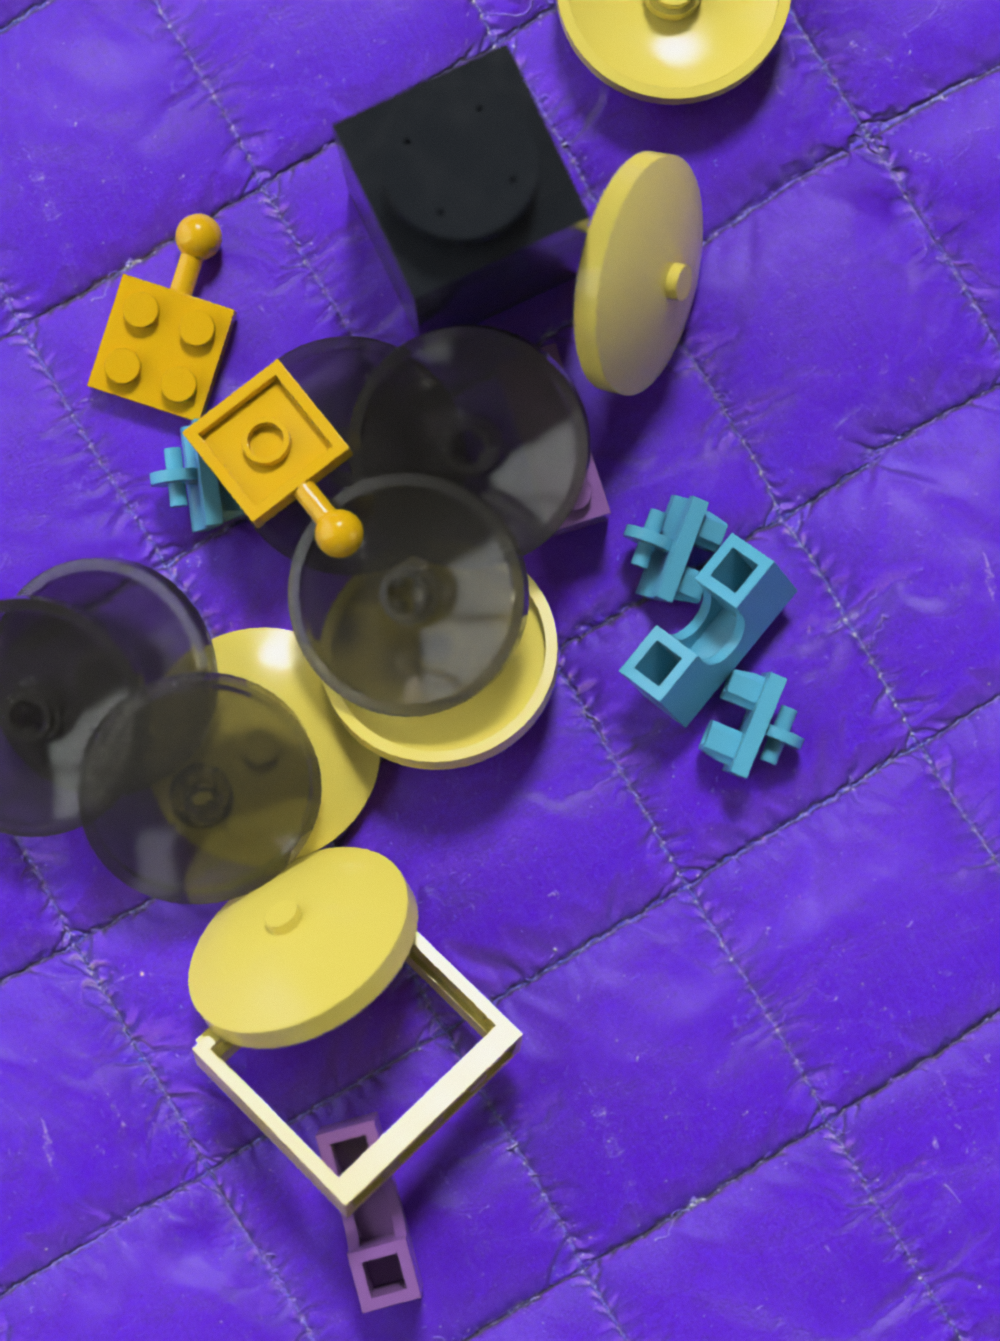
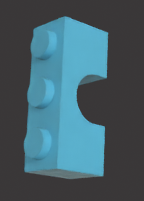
M734 533L729 535L694 578L703 589L702 604L694 619L684 629L674 634H668L656 625L619 670L645 698L685 728L798 591L773 560Z

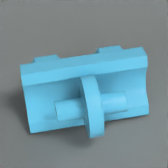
M200 418L191 420V423L193 424ZM188 425L180 428L185 468H183L181 447L165 448L166 470L150 473L151 487H168L170 508L188 506L187 485L192 533L206 532L224 524L223 522L243 517L246 514L223 485H219L218 478L183 435L182 432L190 426Z
M671 495L665 513L657 509H650L644 528L631 524L626 525L622 536L637 543L631 564L644 569L635 594L650 600L670 603L673 600L699 603L701 601L703 589L694 579L700 571L688 567L686 564L693 546L707 552H716L721 546L728 528L726 522L707 511L709 502L695 496L684 498Z
M733 669L726 678L721 690L720 699L746 709L740 727L736 730L717 721L710 720L698 749L714 760L723 763L722 771L743 778L748 777L764 737L768 739L760 760L776 766L784 745L801 750L805 739L790 732L798 713L797 710L781 705L774 725L769 724L787 678L773 672H765L758 675L752 672Z

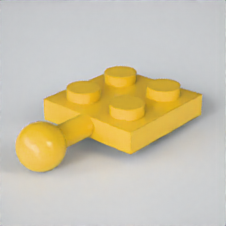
M200 213L185 217L177 226L175 241L181 255L170 289L123 274L87 384L91 388L188 420L201 418L205 415L238 313L233 309L192 296L203 261L213 257L222 244V232L218 223L212 217Z
M276 359L182 432L257 529L297 499L317 524L315 539L319 548L325 554L334 558H345L354 554L360 548L364 538V529L359 518L350 511L335 509L316 485V483L353 456V453L279 359Z

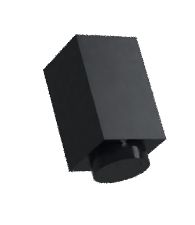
M507 43L332 124L349 195L422 349L577 277L590 216Z

